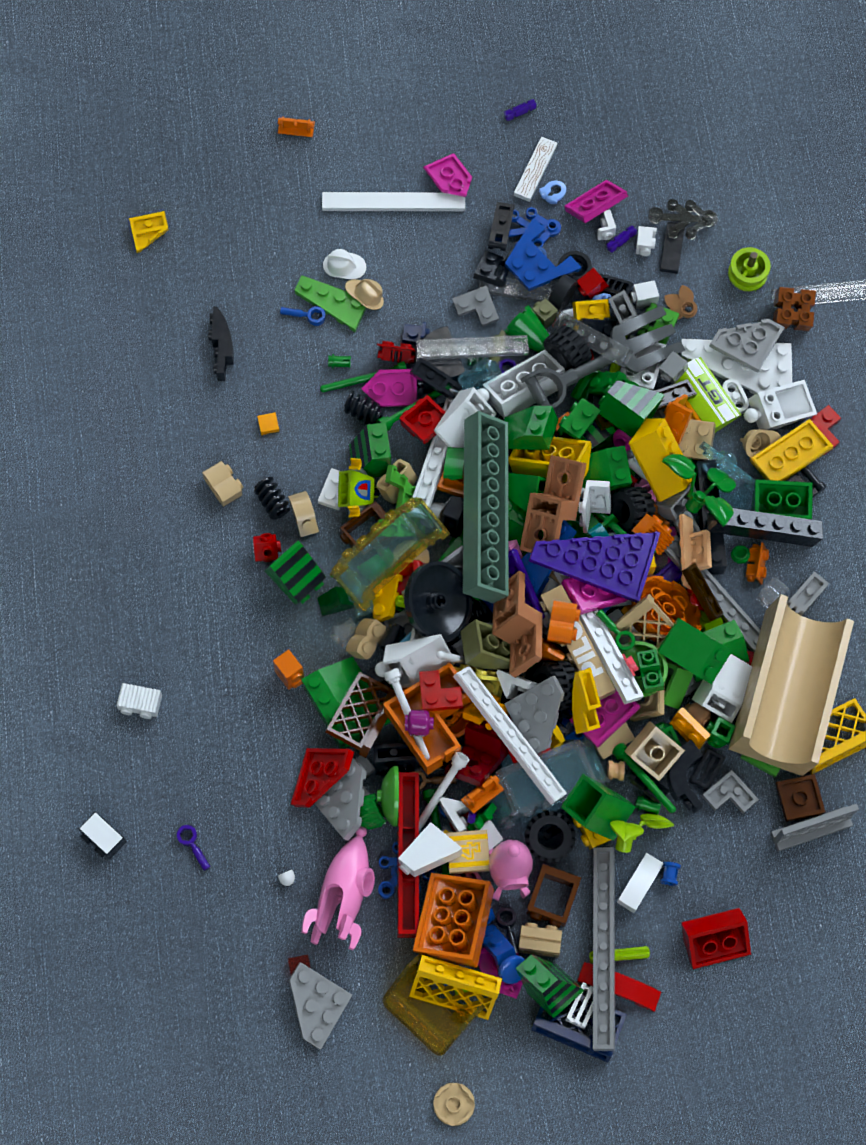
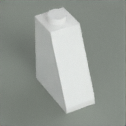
M430 822L398 858L399 868L405 874L409 875L410 873L416 877L462 855V847Z

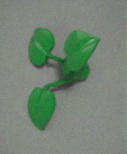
M672 454L665 457L662 462L668 465L674 473L684 479L692 478L690 490L687 494L689 499L685 503L686 509L691 513H697L705 505L724 527L733 516L732 506L720 497L715 498L714 496L706 495L715 486L724 493L732 492L736 486L734 479L721 469L710 468L707 472V477L713 484L704 493L702 491L693 492L697 475L694 472L696 468L694 463L689 458L680 454Z

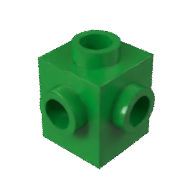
M717 717L712 722L709 721L705 726V729L711 734L707 740L708 744L715 748H721L726 744L729 745L736 726L721 717Z

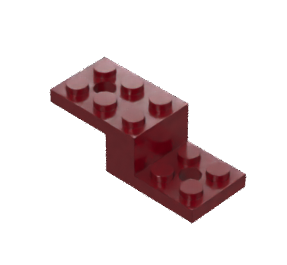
M501 698V704L509 701ZM470 721L465 727V746L461 749V753L469 758V762L465 768L458 770L454 777L478 787L483 785L509 754L506 745L493 728L488 730L485 727L486 721H483L480 725ZM451 762L445 767V774L451 768Z

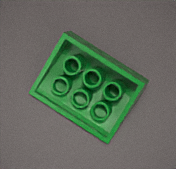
M353 657L318 669L301 679L302 687L326 727L330 724L359 671L363 673ZM361 679L359 680L360 689L369 688L366 682ZM371 692L362 693L365 701L373 700ZM358 694L350 696L352 704L361 702ZM376 704L367 705L370 713L378 711ZM363 706L354 708L357 715L366 714ZM350 709L342 710L344 718L352 717ZM367 718L359 720L361 727L370 726ZM389 718L385 722L384 726L391 723ZM355 721L346 722L349 730L357 729ZM342 723L335 724L332 729L338 732L344 731ZM359 733L351 734L353 740L357 742L362 740ZM333 737L340 749H346L350 746Z

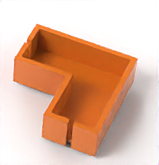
M451 662L438 669L441 689L461 687L453 677L457 671ZM419 681L403 691L411 710H422ZM461 688L464 707L472 701ZM397 696L383 703L385 714L427 775L443 766V760L448 763L452 760L455 752H461V745L443 721L460 709L429 711L430 717H434V729H430L428 736H422L430 755V759L427 760L418 748L414 737L410 736L408 731H405V715Z

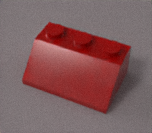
M740 908L681 922L683 940L692 969L751 955L748 922Z

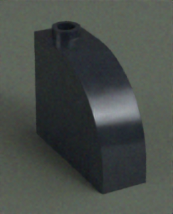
M448 326L429 333L421 341L417 349L416 363L421 357L449 375L457 383L466 381V371ZM417 379V386L422 388L424 394L434 391V389Z

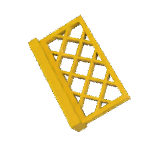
M855 698L832 709L831 716H839L841 721L840 725L829 722L828 727L838 729L837 737L826 735L825 739L835 741V744L830 749L822 748L824 752L821 753L819 764L809 771L811 775L866 748V731L856 730L857 722L866 724V714ZM853 705L857 710V716L845 714L846 708ZM843 718L855 721L853 729L842 726ZM840 730L852 733L851 738L848 740L839 738Z
M422 955L409 997L488 1020L494 1003L498 998L502 978ZM436 984L438 989L432 990L429 985ZM423 987L426 992L422 993L415 990ZM456 990L458 995L452 996L449 991ZM443 993L446 998L442 999L437 997V995ZM476 996L478 1001L472 1002L469 997ZM463 999L466 1004L462 1005L457 1003V1001ZM483 1005L487 1011L479 1010L476 1007Z

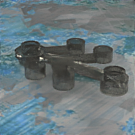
M670 199L667 209L669 211H676L679 214L663 213L662 209L658 207L651 208L648 214V219L653 224H657L661 220L680 221L675 226L669 227L668 236L670 238H677L679 231L692 222H698L695 226L689 227L686 230V237L688 239H695L697 232L705 226L713 227L718 222L717 214L714 211L702 210L693 200L686 201L685 208L678 204L677 200Z

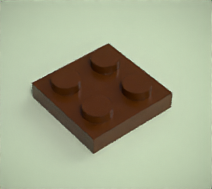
M815 774L776 782L786 822L825 814Z

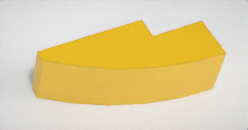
M591 668L575 672L573 681V722L576 734L600 728L596 708L601 707Z

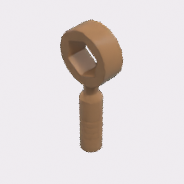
M412 771L419 773V777L423 781L419 786V791L425 788L426 783L441 784L445 777L434 776L426 778L423 772ZM453 778L450 784H456V778Z

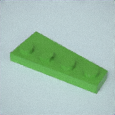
M302 275L295 288L296 295L313 306L321 307L325 314L336 318V321L342 325L345 324L350 330L356 332L366 307L350 296L347 291Z

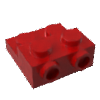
M426 395L423 399H419L411 409L406 410L399 419L402 427L413 437L416 436L422 443L426 444L437 435L434 429L445 414V411Z

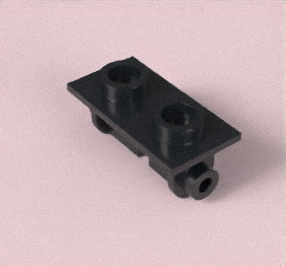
M639 765L666 796L670 789ZM632 772L628 777L630 783L640 790L643 789L645 794L654 803L657 802L659 804L660 801L639 777Z

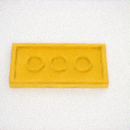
M808 419L751 457L750 462L765 480L785 481L830 451L833 445L817 426Z

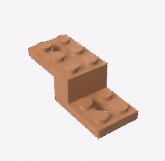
M551 455L544 493H530L520 550L531 553L536 541L558 540L563 520L576 521L587 463ZM565 473L568 477L566 483H564L562 480V477ZM540 530H542L544 534L542 540H540L538 536Z
M520 570L509 578V596L493 603L492 634L510 644L509 675L515 678L542 659L543 614L524 603L525 573Z

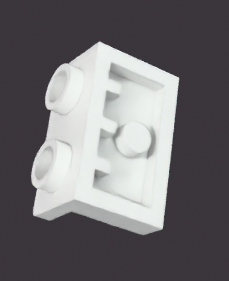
M331 468L318 499V504L340 510L338 507L339 470Z

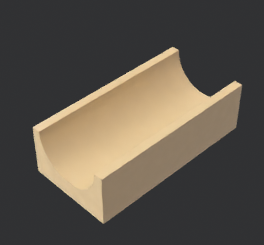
M781 594L765 611L751 663L752 670L743 703L737 715L736 727L732 734L729 750L803 776L819 764L854 621L845 619L840 622L830 623L808 619L794 612L787 604L788 596Z

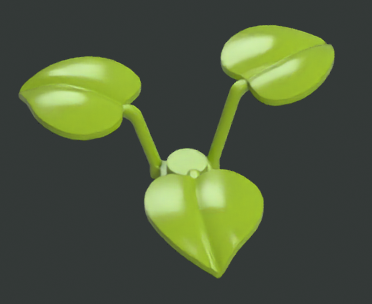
M654 813L640 815L642 821L638 825L620 820L611 821L610 827L617 835L615 849L624 853L631 852L633 840H636V837L644 833L643 825L660 829L674 827V824L667 818Z

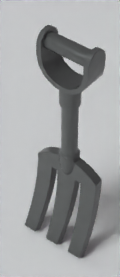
M660 306L613 327L610 335L612 349L608 353L561 374L553 369L542 368L527 374L520 380L522 383H526L537 406H552L554 409L563 402L567 387L612 363L619 362L625 369L637 374L666 360L673 351L676 354H680L685 351L682 342H678L636 358L635 354L676 333L673 325L669 324L632 339H626L625 336L665 316L666 312ZM536 377H548L556 384L558 398L554 404L550 405Z

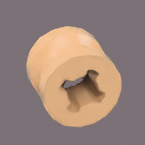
M608 760L607 780L614 778L623 781L625 762L614 763L612 760Z

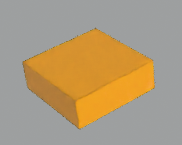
M276 412L257 416L261 435L279 432Z

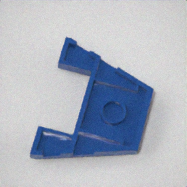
M535 218L532 219L505 262V267L528 291L549 284L550 281L561 278L564 274L568 275L581 270V266L572 256H569L556 267L537 248L533 241L545 232V228Z

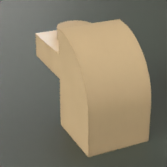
M304 491L288 496L300 536L304 537L319 532L308 493Z

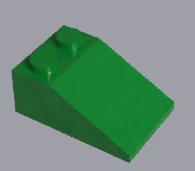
M532 406L506 416L504 421L508 422V449L549 450L558 423L553 407Z
M625 445L590 453L589 471L583 480L582 488L586 487L587 480L610 481V491L631 487L632 479Z
M677 618L657 650L665 657L710 684L713 683L732 653L731 649L680 618Z

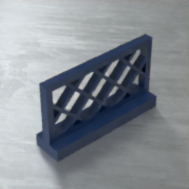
M581 995V998L579 1000L581 1005L585 999V996ZM590 998L587 1002L588 1005L584 1009L585 1015H587V1009L590 1008L593 1001ZM570 1005L567 1006L568 1013L571 1009ZM540 1006L531 1029L532 1031L607 1063L610 1061L614 1051H594L593 1035H583L580 1027L576 1025L570 1028L563 1026L561 1019L566 1018L568 1013L561 1016L557 1015L556 1018L548 1020L541 1017L544 1009ZM580 1008L574 1011L572 1018L575 1019L574 1014L578 1013ZM616 1009L615 1016L619 1017L620 1021L618 1025H615V1045L627 1015ZM590 1017L587 1025L590 1024L593 1030V1019Z

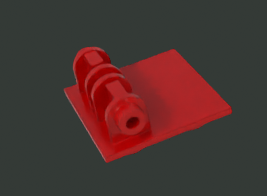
M382 341V344L377 343V346L382 348V351H378V358H381V360L390 361L391 352L393 351L392 362H394L395 351H398L397 363L400 362L401 352V362L414 363L415 355H412V352H416V350L412 348L411 344L401 343L400 346H394V343L390 341Z

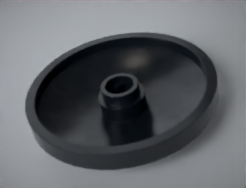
M442 561L425 563L414 570L405 587L404 604L407 617L415 630L422 636L429 637L441 634L444 640H449L458 636L461 633L460 631L468 625L472 614V596L463 594V574L453 565Z

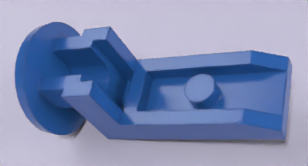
M494 924L486 926L482 945L495 959L499 978H502V981L507 984L519 982L521 979L516 967L525 959L516 955L514 947Z

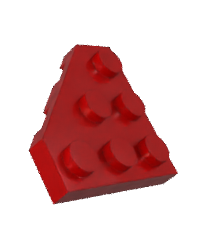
M307 748L291 805L310 808L349 771L354 751L350 749Z

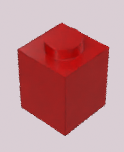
M594 267L577 281L581 286L578 290L584 297L588 295L591 299L609 286Z

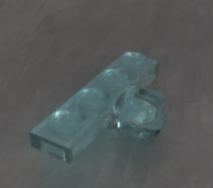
M703 441L699 448L704 451L702 455L709 460H716V468L730 474L738 482L742 479L745 482L743 486L753 492L755 479L737 466L738 461L734 454L726 450L718 452Z

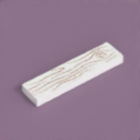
M544 137L540 138L514 191V196L528 202L531 201L557 148V142Z

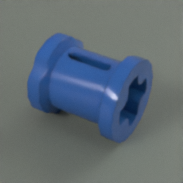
M663 862L664 873L660 883L677 886V874L681 865L674 862Z

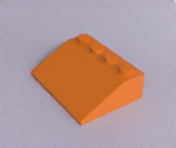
M431 873L413 952L456 965L477 968L494 895V888L491 882Z

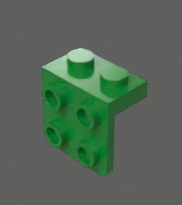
M620 371L596 372L587 392L591 395L604 396L605 389L609 385L613 386L617 380L636 386L639 385L628 380L627 376Z
M583 398L579 403L575 402L570 409L571 413L569 416H564L559 423L558 437L564 438L568 434L574 439L580 440L599 416L601 410Z

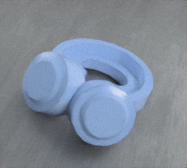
M557 180L551 181L545 187L539 188L541 197L549 204H557L566 193L564 183ZM553 186L561 188L559 193L548 196Z

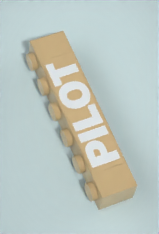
M562 585L541 594L542 601L539 602L543 612H548L550 616L548 619L549 624L553 601L571 603ZM580 619L579 622L575 621L574 629H578L576 641H572L571 645H560L561 647H566L568 651L566 657L570 664L574 663L577 671L575 672L591 668L599 700H602L616 693V689Z

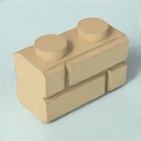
M525 923V926L521 925L518 945L519 953L559 957L562 931L558 930V927L546 925V928L537 927L538 924Z

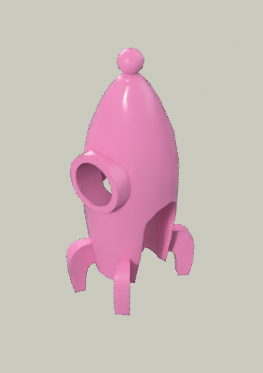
M361 826L356 831L357 836L349 840L333 858L322 884L317 910L310 909L304 915L301 933L307 934L311 923L315 922L310 941L315 945L318 944L321 934H326L336 907L340 903L341 907L336 929L340 931L338 938L346 940L349 934L350 944L348 949L352 951L360 939L361 927L353 922L359 912L363 898L370 896L375 883L374 872L369 868L367 847L363 840V837L367 834L365 827Z
M518 840L503 841L489 851V871L493 881L498 886L493 899L498 902L502 890L519 889L523 899L531 893L527 886H529L528 877L532 871L533 859L530 850L524 843Z

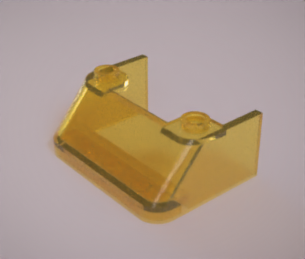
M419 954L406 965L383 997V1004L434 1054L441 1056L472 1025L485 1006L482 1004L472 1015L465 1009H457L452 1014L446 1007L409 997L419 967L418 964L423 955ZM423 987L415 990L422 993L426 992Z

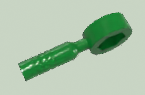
M602 609L596 613L608 629L617 635L615 643L619 650L628 651L635 645V637L630 631L620 632ZM628 635L631 640L629 646L623 647L619 642L621 636Z

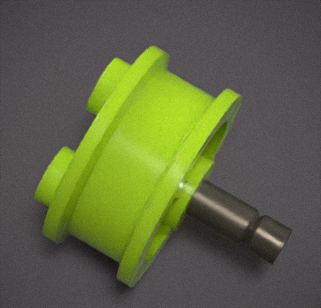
M747 247L738 250L733 255L728 269L730 282L736 288L743 291L760 289L765 284L770 272V260L763 251L757 248Z

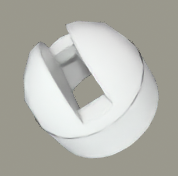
M293 870L278 875L280 883L285 886L293 884L295 880Z

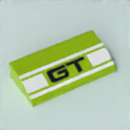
M699 357L688 362V369L676 383L686 379L691 383L697 395L689 399L688 402L701 421L715 422L716 433L742 416L703 359Z

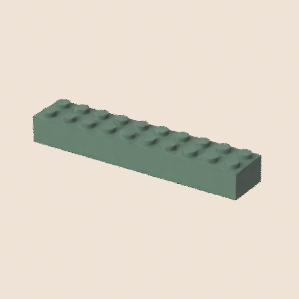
M477 411L464 419L463 594L495 603L509 596L508 422Z

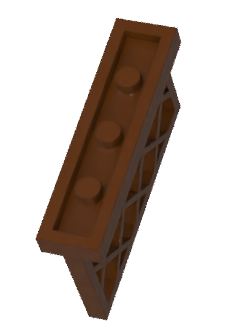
M359 671L325 732L360 751L359 755L366 758L388 719L384 712L383 703L396 696L395 691ZM361 679L366 682L369 688L360 689L359 680ZM381 690L387 693L386 697L378 698L375 691ZM371 692L373 700L365 701L362 693ZM358 694L361 702L352 704L350 696ZM376 704L378 711L370 713L367 705ZM363 706L366 714L357 715L354 708ZM350 709L352 717L344 718L342 710ZM367 718L370 726L361 727L359 720ZM355 721L357 729L349 730L346 722ZM342 723L344 731L338 732L332 729L335 724ZM359 733L362 739L361 742L358 743L353 740L351 734Z

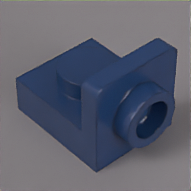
M423 322L422 326L405 324L402 343L420 345L421 341L430 333V329H427V322Z

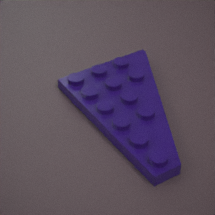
M660 532L536 541L533 545L529 562L638 603L643 592Z

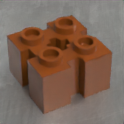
M779 287L775 292L774 306L778 307V309L773 313V321L785 327L784 329L794 325V330L809 331L814 323V312H810V310L815 305L816 291L801 289L798 293H794V288Z

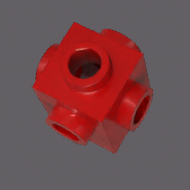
M264 533L253 537L255 562H272L278 559V552H281V543L276 541V534Z

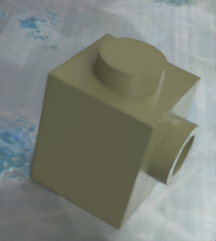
M546 298L533 305L532 310L545 329L557 321L558 310Z

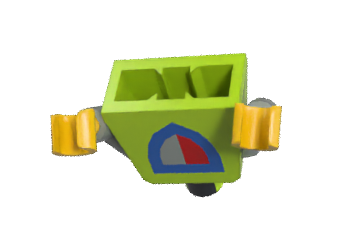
M350 458L351 464L349 469L351 470L339 471L338 507H348L349 518L359 517L360 512L366 509L367 505L372 504L374 498H378L380 495L378 488L374 487V478L368 476L367 472L361 467V459Z

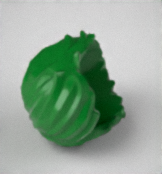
M375 793L364 796L363 806L360 807L361 826L367 829L382 827L387 819L383 818L382 808L375 801L377 796Z

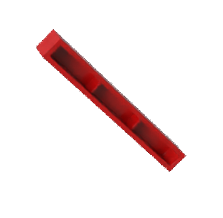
M399 772L397 938H416L419 926V875L414 877L410 873L409 875L405 874L399 868L398 860L401 854L419 836V773Z

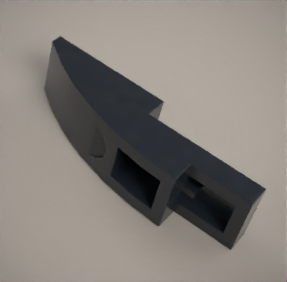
M214 306L213 313H210L212 330L208 332V339L212 341V346L215 348V357L217 358V363H214L213 372L217 374L218 381H225L226 365H234L233 345L227 322L219 308Z

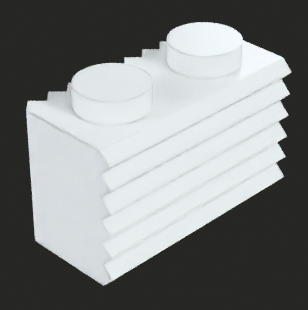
M122 683L116 706L118 710H121L122 714L132 715V713H137L142 718L151 719L152 716H158L162 693L161 690Z

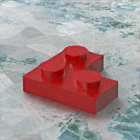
M828 405L818 412L817 415L810 418V420L833 445L832 449L839 445L840 441L829 429L837 424L841 417Z
M439 670L419 672L422 710L429 712L463 708L461 687L441 689Z

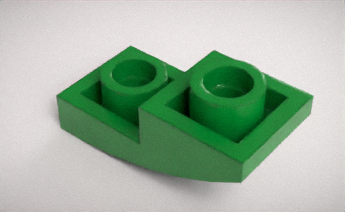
M448 447L443 478H449L450 480L463 479L464 448Z
M656 649L636 652L644 693L664 690V682Z

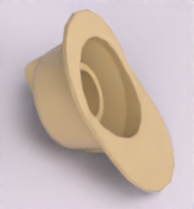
M363 279L350 280L345 284L347 293L364 307L378 310L383 306V290L378 282Z
M754 429L747 432L744 438H740L746 454L751 458L780 439L781 435L773 430Z

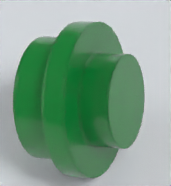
M738 545L732 549L731 558L737 564H744L750 558V551L747 547Z

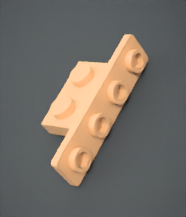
M680 514L678 526L680 529L679 544L681 547L680 562L682 570L694 563L700 571L712 568L710 531L702 530L694 533L693 519L685 514ZM682 573L681 581L683 586L692 590Z

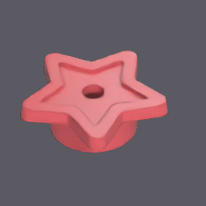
M623 653L622 656L633 676H635V672L639 670L632 656L626 658Z

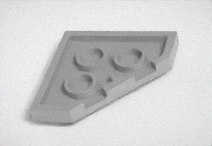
M765 319L758 323H746L737 325L735 328L719 329L709 347L758 373L785 327L770 319Z
M556 676L546 679L504 703L514 725L537 755L551 746L553 729L556 727L559 716L558 710L564 697V692Z
M352 758L349 771L314 803L342 838L347 841L361 827L360 807L363 806L365 792L362 790L367 772L354 758Z
M299 962L288 981L294 999L293 1003L299 1021L301 1038L321 1050L352 994Z

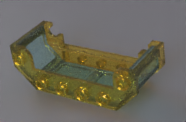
M412 497L395 510L391 509L384 516L385 519L380 523H375L366 536L362 535L356 540L357 544L353 548L346 549L341 554L342 557L332 568L329 575L339 583L355 602L354 605L358 610L364 612L371 606L369 601L376 598L375 594L429 545L433 546L437 539L441 538L443 540L450 534L422 498Z

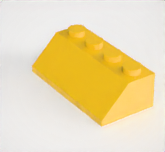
M665 418L646 419L628 444L658 502H662L685 490L692 481V478H681L668 465L662 462L669 455H683Z
M553 437L549 450L513 449L508 461L512 472L515 474L547 478L551 455L587 463L585 478L589 471L592 444L591 441ZM566 473L562 477L563 482L568 480Z

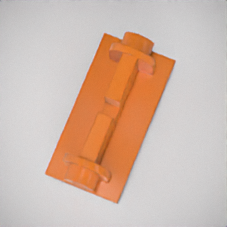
M282 116V118H278V134L313 137L315 121H311V119L297 120Z
M761 542V546L753 544L750 547V558L748 561L755 562V564H747L745 576L748 582H754L757 579L760 585L763 583V578H766L767 570L765 563L769 559V550L763 542Z
M496 775L490 776L481 787L477 786L461 799L462 803L473 814L504 791V788L499 784V778Z

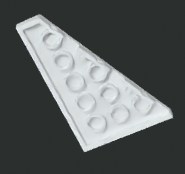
M681 340L685 351L681 353L683 359L690 362L701 357L714 375L724 380L735 379L742 387L750 390L749 392L754 395L758 392L792 383L791 343H776L757 373L709 347L712 340Z

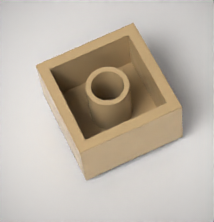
M690 419L682 441L678 445L683 456L696 461L711 460L716 428L715 422Z
M649 721L624 752L660 781L685 750Z

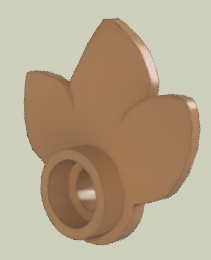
M682 285L680 287L679 295H665V302L670 308L669 310L679 313L678 320L683 317L692 318L696 315L697 305L693 301L694 294L687 286ZM691 307L692 310L690 312H686L685 308Z

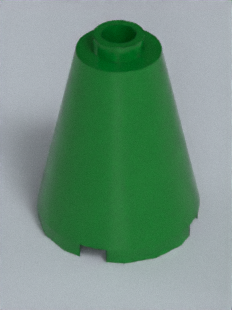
M527 305L524 308L525 310L520 312L504 331L509 337L540 353L545 350L543 342L549 336V333L532 308Z

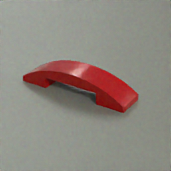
M583 963L577 982L581 984L584 982L587 986L593 987V964ZM615 972V995L655 1012L661 991Z

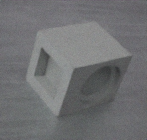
M673 351L659 367L660 377L667 383L675 384L688 369V362Z

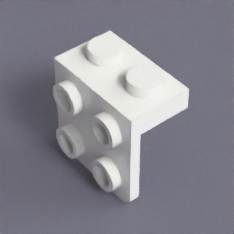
M587 480L586 487L582 488L581 499H583V502H579V513H582V515H580L579 524L580 527H583V533H588L591 513L610 514V481Z

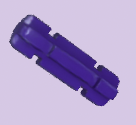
M530 99L527 103L524 102L513 107L512 110L504 111V117L507 121L512 120L514 116L518 117L527 113L528 110L536 109L537 104L534 99Z
M632 225L627 227L626 231H622L606 244L607 250L614 252L617 249L616 247H620L629 240V237L632 238L636 235V228Z

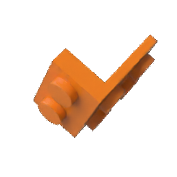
M685 394L677 397L673 402H669L665 409V412H667L665 420L678 445L682 441L693 414L691 409L685 407L688 396Z

